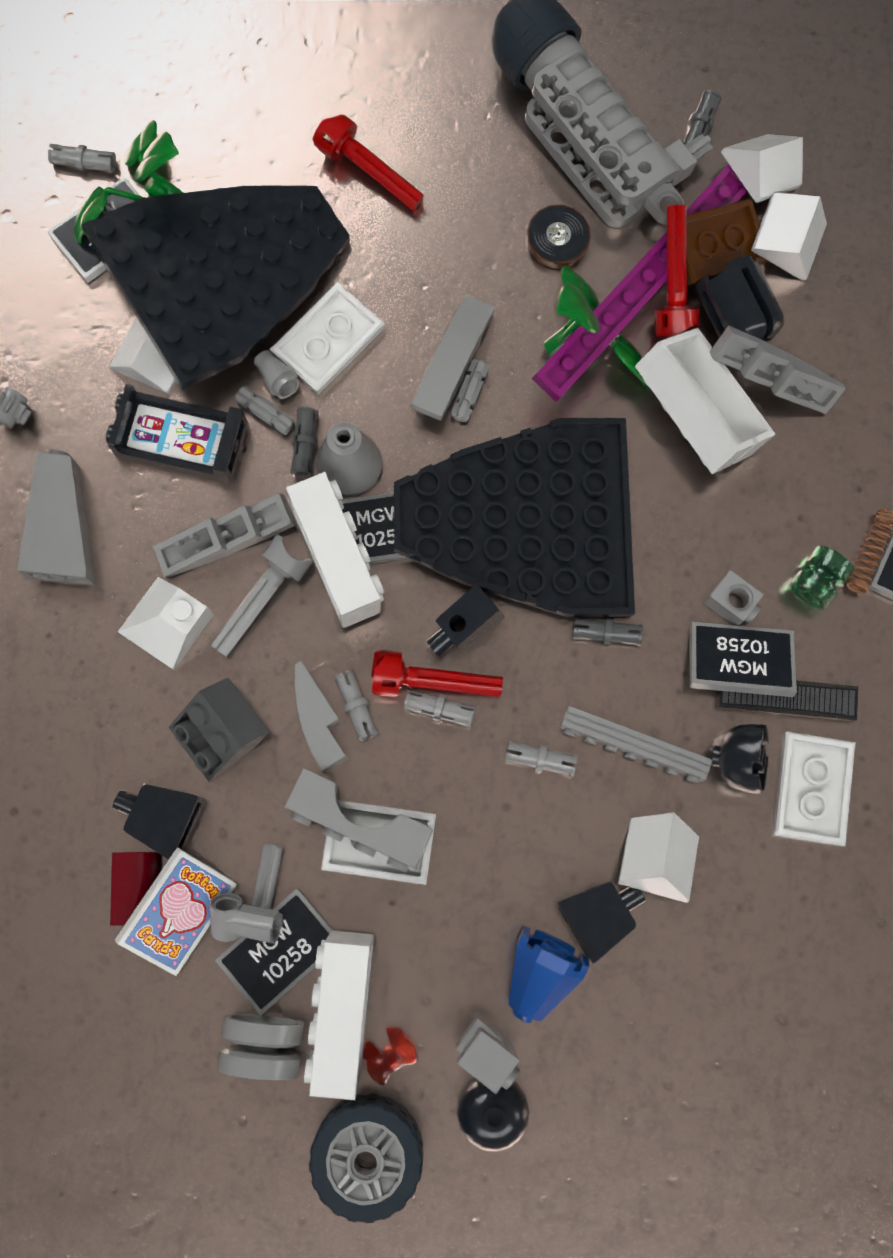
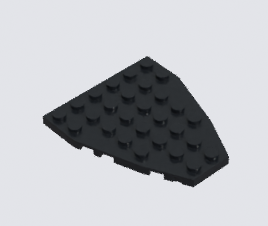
M243 185L145 197L82 224L85 235L181 390L242 362L248 356L249 350L259 340L263 341L276 323L280 320L284 321L313 292L319 278L325 270L328 271L331 268L335 257L342 253L350 239L349 233L317 185Z
M558 418L550 421L547 425L532 430L531 427L520 430L519 434L504 439L499 437L461 449L451 454L450 458L433 466L430 464L420 469L417 474L407 475L394 482V552L470 587L478 584L483 591L564 617L633 616L635 614L626 418Z

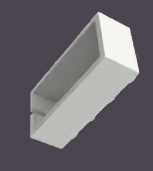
M695 328L657 342L636 364L635 368L643 377L645 384L650 387L661 402L663 409L676 423L683 437L689 441L699 455L701 462L709 469L711 474H714L729 467L731 464L750 457L775 435V432L726 365L712 359L709 353L712 346L699 328Z
M323 472L286 487L290 507L342 627H348L381 613V602L384 601L382 595L384 594L383 587L377 574L370 576L369 555L363 542L356 544L357 536L355 531L357 529L350 512H342L344 509L341 501L343 497L336 480L329 482L326 473Z
M331 930L327 939L322 940L321 946L317 948L315 968L322 969L321 977L318 976L317 984H314L312 994V1007H318V1013L314 1014L313 1021L310 1022L308 1045H314V1050H311L310 1058L306 1061L304 1083H311L309 1096L355 1100L361 1078L374 934Z

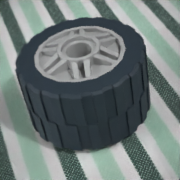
M360 1094L356 1095L355 1100H344L337 1104L336 1108L327 1114L320 1125L310 1149L309 1172H311L313 1188L320 1196L319 1199L335 1215L347 1218V1221L355 1223L356 1221L374 1223L377 1220L390 1218L392 1214L402 1210L406 1206V1202L415 1194L418 1181H420L422 1175L423 1140L417 1128L418 1124L403 1105L394 1102V1099L387 1096L385 1098L378 1096V1094L363 1096ZM367 1151L372 1153L376 1159L367 1162L361 1159L359 1154Z

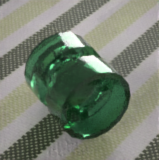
M817 546L805 562L806 569L798 571L790 582L789 588L805 604L818 610H826L837 596V588L844 586L854 572V567L839 552L826 546Z

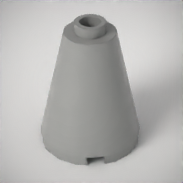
M340 422L330 428L316 459L318 474L325 472L329 482L336 480L341 494L350 497L364 494L374 487L383 465L382 455L377 444L358 427L349 422Z

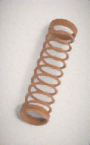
M881 508L876 513L874 518L875 524L871 525L872 531L868 532L869 538L864 541L866 545L861 547L863 552L858 554L859 559L855 561L856 567L852 568L853 574L849 575L850 579L846 582L847 587L855 592L867 593L870 586L865 581L871 582L873 581L872 578L856 573L855 569L859 568L871 575L876 574L871 568L859 566L858 561H862L871 567L879 566L872 560L862 559L861 554H865L875 560L882 559L878 554L865 552L864 547H868L878 553L885 552L879 546L868 544L867 540H872L881 546L888 545L882 539L871 537L870 533H875L885 539L891 538L886 532L874 530L873 526L877 525L882 530L893 532V527L887 525H893V518L883 515L886 514L893 517L892 510ZM876 519H879L880 521H882V522H884V523H886V524L877 523V522H876ZM854 575H856V576H857L858 578H860V579L851 578V577L854 576Z

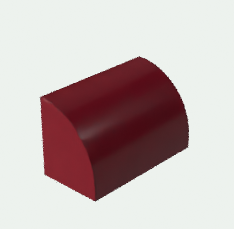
M112 852L110 926H124L162 871V855L157 852Z

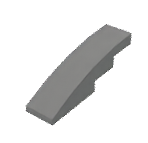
M465 295L424 374L411 403V409L437 420H442L464 380L467 367L479 348L481 337L494 315V306Z
M729 325L709 352L714 361L736 368L741 371L744 378L770 387L775 396L824 414L830 410L846 390L844 384L814 366L772 344Z
M277 493L252 507L244 505L216 520L208 518L153 546L164 577L169 578L250 547L295 526L296 523L285 496Z

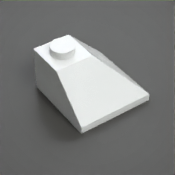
M157 577L118 633L175 670L214 614L207 606L180 588Z

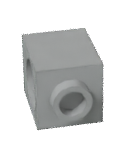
M729 570L703 604L730 624L739 626L744 620L750 623L759 613L762 607L757 603L764 594ZM729 595H738L743 601V608L733 607L729 602Z

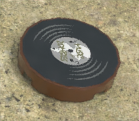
M549 205L539 210L530 219L526 232L529 252H532L533 256L536 257V261L553 269H560L565 265L570 267L580 258L582 259L587 252L591 239L590 226L585 217L575 208L565 205Z

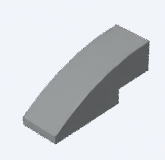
M302 661L295 664L297 710L310 751L321 771L326 774L348 759L330 732L332 728L341 722Z

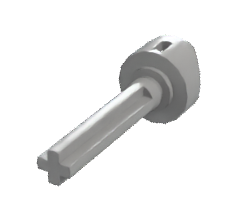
M278 534L262 553V556L269 560L267 564L271 567L266 569L210 644L226 657L281 585L284 577L288 579L292 577L299 582L314 562L310 558L298 559L291 557L284 547L282 537Z

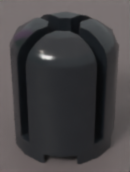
M750 255L725 263L727 269L718 273L711 280L706 275L697 283L695 290L719 338L729 325L768 343L780 332L784 325V314L756 259L752 260Z

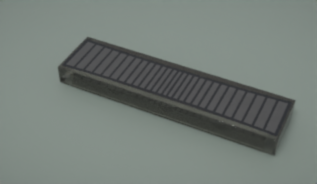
M796 680L797 692L794 697L718 691L717 709L855 722L857 721L858 686Z

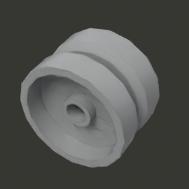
M254 1014L225 1015L221 1036L229 1042L242 1045L226 1046L219 1051L217 1071L230 1076L256 1080H291L298 1078L301 1057L294 1051L283 1048L296 1047L303 1042L305 1023L277 1016Z

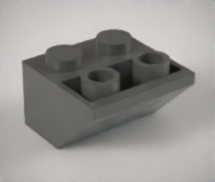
M229 677L200 690L168 727L208 782L215 779L252 751L269 733V730Z

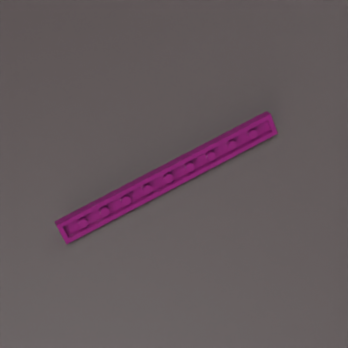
M729 164L686 209V215L732 204L742 198L747 189ZM667 231L593 311L599 320L600 331L593 334L580 325L531 378L555 402L566 393L667 281Z

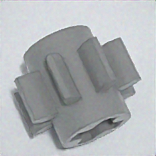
M5 387L3 392L0 391V424L11 429L14 423L24 425L31 411L25 406L28 399L10 387Z

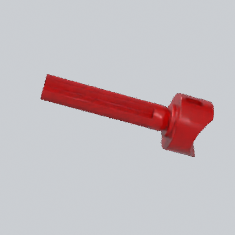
M340 114L336 117L323 119L320 122L312 141L317 149L326 157L334 161L344 154L413 211L422 203L423 193L359 141L354 139L358 126L348 116Z
M686 205L667 206V302L669 306H664V309L655 310V334L658 337H673L699 328V308H690V305H686Z
M391 650L374 652L371 692L377 696L397 698L402 684L408 687L500 697V694H502L503 677L416 666L404 667L405 663L402 661V652Z

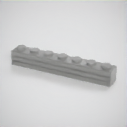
M568 706L560 729L564 730L563 733L568 736L576 737L578 735L584 737L583 741L589 744L596 745V743L605 745L604 749L616 753L617 750L621 751L629 759L637 760L639 758L645 760V764L650 767L657 768L661 766L666 768L665 772L678 776V773L687 776L686 780L696 784L699 781L703 782L706 780L713 761L707 757Z

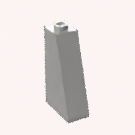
M52 449L49 450V453L37 452L17 571L31 579L94 585L95 575L80 466L68 452Z

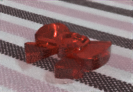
M386 1029L392 1049H386L383 1055L370 1042H367L362 1057L367 1060L366 1066L369 1075L379 1085L384 1086L391 1073H394L403 1065L416 1064L418 1061V1054L414 1045L407 1038L403 1037L404 1032L400 1029Z

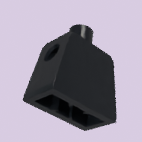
M475 584L435 620L441 629L426 642L439 657L453 645L463 650L505 616L480 586ZM460 620H465L466 626L464 630L456 632V623Z
M143 784L138 796L120 790L113 802L112 809L128 815L123 827L126 833L163 857L170 859L177 847L183 850L205 799L189 793Z
M607 881L559 899L554 903L584 954L589 958V962L594 964L637 927L630 911L645 903L646 899L641 890L627 887L618 893L613 883Z

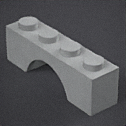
M304 768L285 805L286 809L293 811L290 816L291 819L308 827L314 821L324 826L323 834L339 842L346 836L357 842L354 849L371 857H374L376 851L389 857L386 864L405 873L408 866L416 869L433 832L432 828L403 814H399L393 821L381 827L364 828L355 825L345 817L340 808L338 785Z
M476 1016L455 1045L456 1050L461 1053L457 1058V1064L496 1094L501 1086L507 1090L512 1085L520 1072V1069L517 1068L520 1060L511 1041L480 1017Z

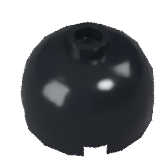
M743 724L736 726L723 736L721 746H714L713 766L720 767L721 778L727 786L735 791L762 795V791L765 790L769 756H766L765 745H769L767 725Z
M476 1078L464 1087L458 1100L457 1118L460 1130L467 1140L478 1148L494 1152L508 1149L521 1139L528 1126L530 1110L526 1095L517 1082L514 1081L507 1090L501 1086L496 1094Z

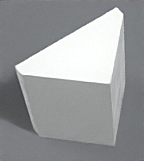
M766 134L725 147L721 151L756 203L771 198L775 192L786 193L798 189L802 185L803 137Z
M775 192L770 198L751 251L800 280H806L827 225L820 196Z
M135 317L109 368L169 395L176 380L141 323Z
M674 812L631 818L618 884L688 903L699 836Z

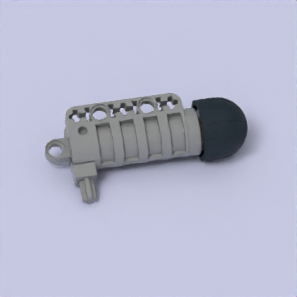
M510 0L500 10L494 21L491 46L497 64L518 90L530 89L534 98L529 101L525 112L527 126L609 227H624L647 210L658 223L667 225V214L660 209L659 203L669 201L674 205H684L681 195L674 186L690 176L697 160L713 150V146L710 144L711 138L708 135L704 136L701 134L686 145L678 139L664 149L660 142L655 141L648 133V128L640 117L635 116L628 108V103L623 96L611 87L603 71L590 61L588 53L579 43L581 38L580 26L557 0ZM535 110L538 113H542L544 111L546 113L545 118L542 115L535 116ZM561 132L567 139V142L557 144L552 141L551 134ZM574 159H575L576 161L583 160V161H584V165H583V166H582L581 164H576V165H574V164H573V160H574ZM596 180L601 181L606 191L596 193L591 190L590 183ZM613 208L616 210L621 208L623 213L622 215L620 213L614 215L611 211Z

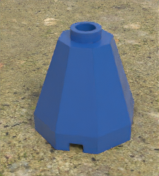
M523 927L517 941L508 1005L513 1008L512 1014L516 1018L526 1023H531L532 1020L542 1021L584 979L589 969V958L582 954L578 960L573 956L576 949L572 945L541 930H536L534 936L530 935L531 928Z

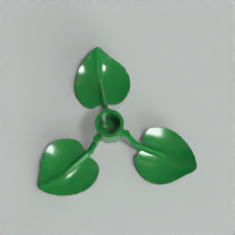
M152 118L131 141L124 156V164L131 167L137 160L141 163L134 176L137 182L143 181L149 175L151 176L144 188V192L148 194V197L184 193L155 171L169 160L180 155L174 145L172 135L169 132L163 131L156 137L157 122ZM98 186L88 195L78 210L74 225L77 242L81 244V238L84 234L82 224L98 218L105 207L108 196L117 195L134 201L145 197L112 187H105L103 189L101 186Z
M566 265L561 268L564 286L559 294L557 314L571 319L544 342V347L550 357L575 332L579 325L593 334L600 331L599 320L593 312L599 305L595 291L586 280ZM618 335L609 345L614 347V351L619 359L642 381L644 389H646L648 385L645 384L643 377L635 368L636 364L642 359L641 354L629 340L622 335Z

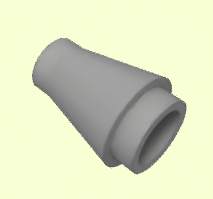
M262 351L256 356L254 364L258 367L272 395L285 399L298 389L299 380L297 379V373L273 356L270 351Z

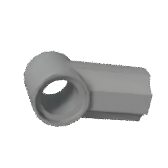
M222 893L214 896L210 901L211 934L214 939L223 942L234 941L244 937L275 944L280 936V930L283 925V914L271 909L242 904V898L234 893Z

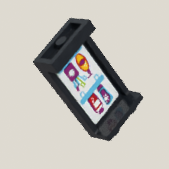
M125 385L123 393H119L116 399L115 411L117 415L114 424L109 425L106 433V442L115 456L231 482L247 424L243 409L229 407V411L224 412L136 391L133 385Z

